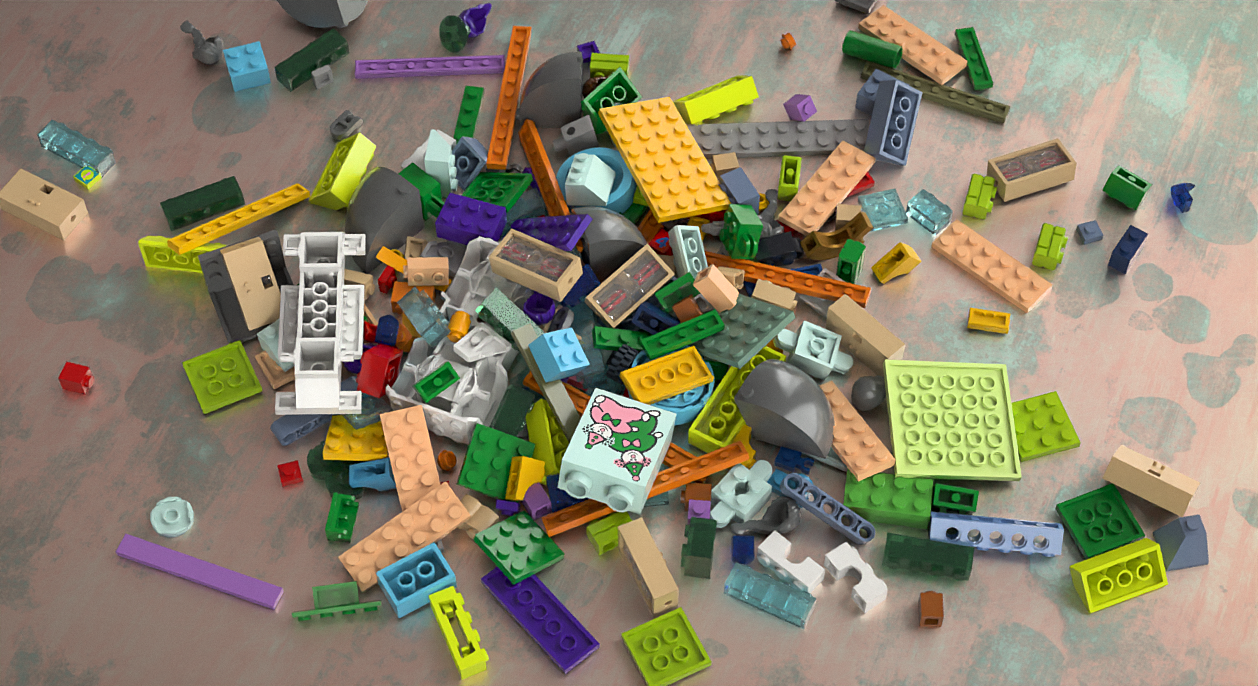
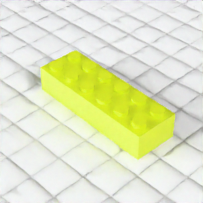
M764 346L741 369L731 366L689 428L688 443L707 453L732 444L743 425H746L734 397L756 366L769 359H779L786 362V355Z

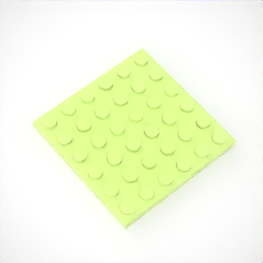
M884 360L883 370L892 454L896 459L894 465L895 477L1020 481L1022 476L1006 364Z

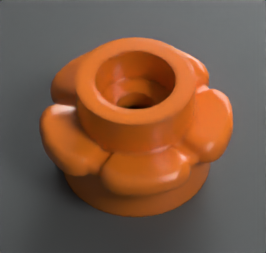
M790 33L782 34V39L780 40L782 46L785 49L789 48L792 50L796 46L794 38Z
M443 450L438 454L437 463L441 469L449 471L455 467L457 460L452 451Z

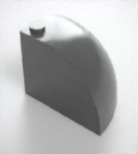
M277 0V2L290 16L305 25L317 28L332 26L343 28L348 26V22L357 18L364 11L368 0Z
M568 52L554 56L542 63L532 73L524 87L520 108L516 110V120H520V128L526 119L534 121L536 128H561L582 118V52Z
M375 167L361 180L352 194L346 211L345 234H365L366 236L365 255H352V258L365 274H369L382 263V261L376 258V255L383 246L389 250H398L406 244L407 236L414 237L424 229L419 189L401 175L385 167Z
M595 206L571 209V215L588 214L593 219L580 237L584 247L581 257L585 265L592 272V278L589 279L592 287L601 285L602 282L647 244L638 228L629 219L613 210Z
M769 359L760 363L748 375L734 397L746 425L752 428L751 435L753 439L826 459L834 438L833 428L835 421L831 405L823 390L807 373L790 363L779 359Z

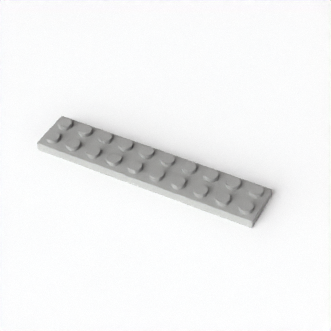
M868 119L692 124L687 125L706 159H712L713 155L732 152L736 153L737 158L782 157L784 155L816 156L831 155L842 141L864 151L869 121Z

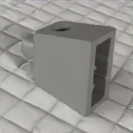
M589 115L562 126L563 137L553 140L556 152L567 148L570 157L580 151L599 147Z

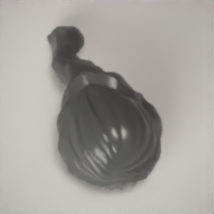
M188 20L182 23L180 26L181 30L184 33H191L193 36L195 48L192 56L194 59L209 65L221 59L224 47L223 39L220 36L206 39L200 30L196 29Z
M768 189L765 193L769 205L758 216L763 224L760 239L784 232V227L774 220V214L778 208V191L776 189Z
M864 376L853 384L851 398L856 409L861 411L871 410L884 401L886 398L884 376Z
M779 496L777 499L772 500L771 505L767 508L761 520H748L741 524H731L730 530L736 536H742L746 530L767 534L768 536L774 530L779 534L787 533L799 525L801 518L800 507L796 500L790 497Z

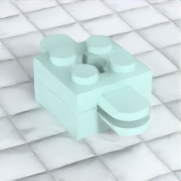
M805 320L796 333L783 329L773 339L775 347L790 353L787 363L822 380H825L832 370L844 375L853 365L852 356L838 351L841 335Z
M758 460L750 469L741 463L736 464L711 490V504L714 505V508L710 512V520L714 526L723 528L732 519L740 524L747 522L771 499L772 486L767 483L772 475V466L769 462Z

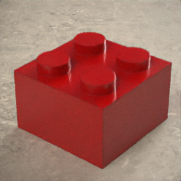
M380 343L365 351L360 360L362 368L356 378V383L358 384L356 391H361L377 398L386 395L387 385L392 387L397 380L403 350Z

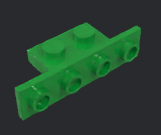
M357 581L314 586L312 590L315 609L292 612V618L298 617V621L309 620L311 615L320 614V618L331 617L333 612L342 611V615L356 613L355 609L364 608V612L378 610L377 606L382 605V600L360 603Z

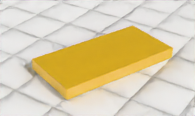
M695 346L620 372V378L635 401L648 405L708 384L714 380L712 373Z

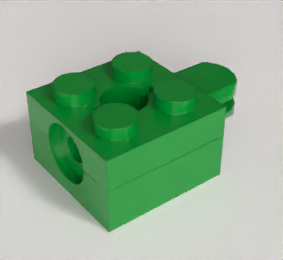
M412 162L398 174L419 189L423 219L427 221L432 216L438 218L444 205L440 183Z
M729 204L728 210L724 214V226L720 230L719 237L731 259L754 260L757 254L763 224L752 205Z

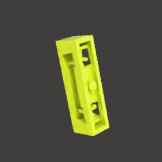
M454 586L428 595L430 606L461 679L487 670L486 661L489 660L485 648L480 649L478 642H481L476 629L472 630L471 628L472 618L469 611L464 612L462 605H465L461 593H456ZM453 609H455L457 622L468 645L461 648L463 658L460 656L459 643L448 620L454 617Z

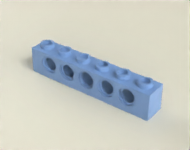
M931 512L928 539L929 543L939 547L950 544L961 549L971 546L982 551H988L989 548L1004 553H1010L1011 550L1020 551V553L1025 555H1032L1035 552L1042 553L1043 556L1054 557L1055 554L1061 555L1064 529L1060 523ZM954 527L957 529V532L949 535L946 533V530ZM976 529L979 531L975 537L968 536L970 530ZM998 531L1001 533L997 539L990 538L992 532ZM1019 533L1023 535L1019 541L1011 539L1014 534ZM1041 535L1045 537L1041 543L1033 541L1036 536Z

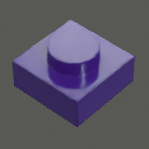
M595 41L577 45V52H582L583 64L591 62L592 53H600Z
M497 500L496 509L501 511V515L511 517L514 513L520 512L521 505L519 503Z

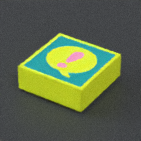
M86 164L73 178L74 181L89 190L102 176L101 173Z

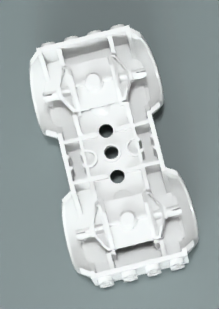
M481 236L468 243L455 278L446 293L441 292L444 304L425 337L414 340L408 358L392 387L389 385L386 387V394L390 399L392 411L422 405L428 430L436 435H444L452 438L455 442H463L468 445L476 423L493 428L503 414L508 397L507 372L519 352L511 332L529 324L523 317V306L527 298L534 294V290L492 272L489 256L499 243ZM553 299L556 309L558 306V301ZM456 311L468 313L471 320L469 333L480 324L476 320L477 317L486 315L488 321L484 324L511 343V350L467 362L453 351V346L456 343L450 341L446 336L451 316ZM532 325L535 333L538 332L541 325ZM449 361L461 379L425 403L413 389L412 385L444 362Z

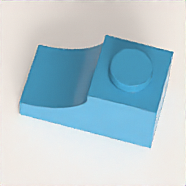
M390 458L349 465V485L352 488L369 487L378 491L396 488Z

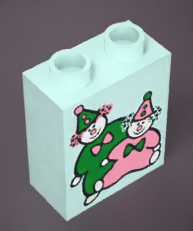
M595 388L562 458L558 488L566 490L569 495L575 498L582 499L587 497L605 503L615 511H630L640 515L670 446L677 414Z

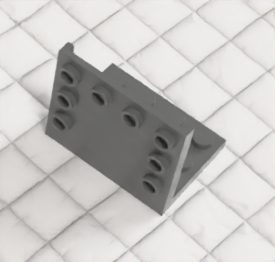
M276 229L198 255L208 293L229 344L239 340L244 342L255 338L257 333L270 324L249 331L220 250L260 237L281 293V285L294 284L285 265ZM268 275L261 277L263 286L270 284Z

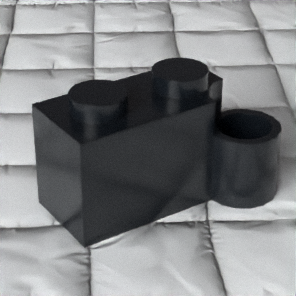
M791 231L759 239L756 254L757 262L776 267L791 265L794 260L804 256V250L800 244L801 239L792 238Z

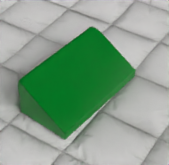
M446 361L413 384L412 387L424 402L427 403L461 378L450 362Z

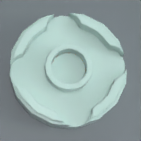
M167 497L160 500L154 510L152 509L150 522L154 531L160 536L167 538L178 537L191 528L194 522V512L188 501L182 500L180 497Z

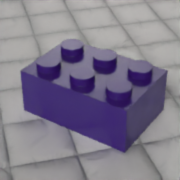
M449 193L435 222L437 237L468 245L470 241L479 236L498 242L507 223L506 207Z

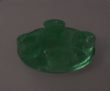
M446 16L439 26L440 41L450 52L463 51L470 34V28L458 16Z

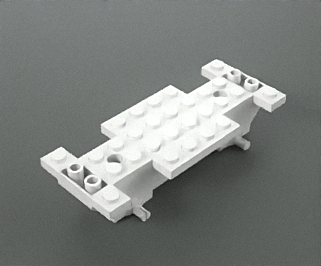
M345 232L284 234L283 255L298 256L300 260L299 285H281L278 360L280 362H293L295 366L296 392H276V415L361 414V391H341L342 361L354 362V359H361L363 354L364 285H344L345 255H365V234H345Z

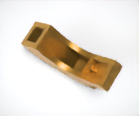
M860 211L842 228L829 233L813 230L800 244L807 258L829 260L839 257V253L844 248L847 239L859 241L863 244L865 242L863 237L873 229V226L867 214Z

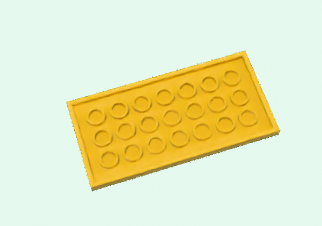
M670 97L599 109V116L658 223L728 209L731 202L727 194L720 188V182Z

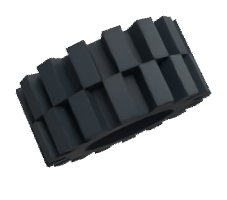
M623 344L612 359L606 376L623 385L620 372L630 369L634 359L640 352Z

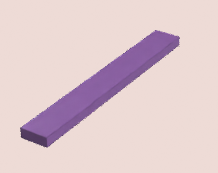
M505 55L355 60V79L502 74L505 70Z
M125 534L116 550L118 556L273 610L284 592L283 588L129 534Z

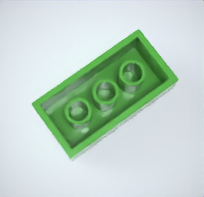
M847 469L843 505L869 522L927 529L931 512L933 480L918 477H895V474L879 472L858 482L854 474Z

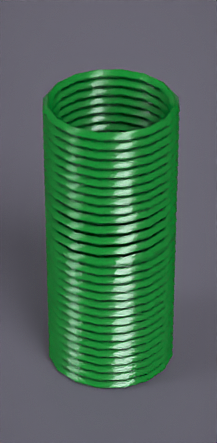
M850 30L844 38L842 52L896 69L901 60L903 48L900 45L898 46Z

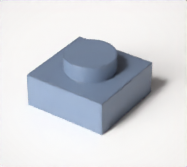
M1096 220L1077 225L1076 230L1083 244L1103 239L1104 235Z

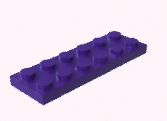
M588 214L524 218L515 220L511 228L561 250L572 251L593 219Z
M496 567L481 578V583L565 674L600 648L599 642L535 574L513 584Z

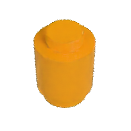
M456 311L451 316L446 330V336L450 341L457 343L467 335L471 324L470 315L464 311Z

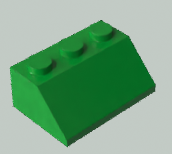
M619 67L581 101L583 117L590 116L595 135L607 131L599 116V109L635 103L643 97Z

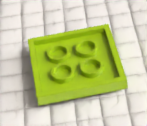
M240 340L182 362L203 414L263 391Z
M1056 391L1011 403L1020 462L1080 447L1081 442Z
M681 607L621 633V638L647 686H667L711 666L712 661Z

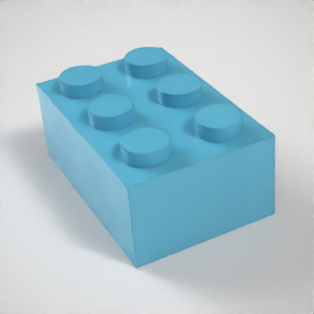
M435 542L376 572L378 585L398 618L429 603L428 595L452 586L455 589L457 588L456 576Z

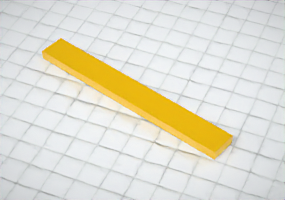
M296 183L167 240L168 247L181 255L309 198L310 191Z

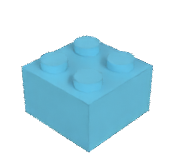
M260 41L223 50L234 92L271 83Z
M572 327L542 334L528 345L546 383L575 376L590 365Z

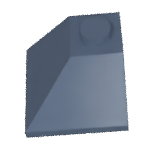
M462 136L453 149L452 155H455L454 167L457 170L455 179H458V185L465 191L487 162L488 150L477 139Z
M1200 514L1177 518L1153 532L1155 542L1160 545L1166 572L1208 565L1207 533Z

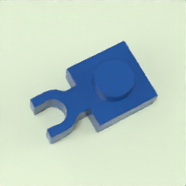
M781 447L774 465L793 473L798 468L802 473L809 475L810 468L804 465L813 467L814 460L801 458L802 452Z

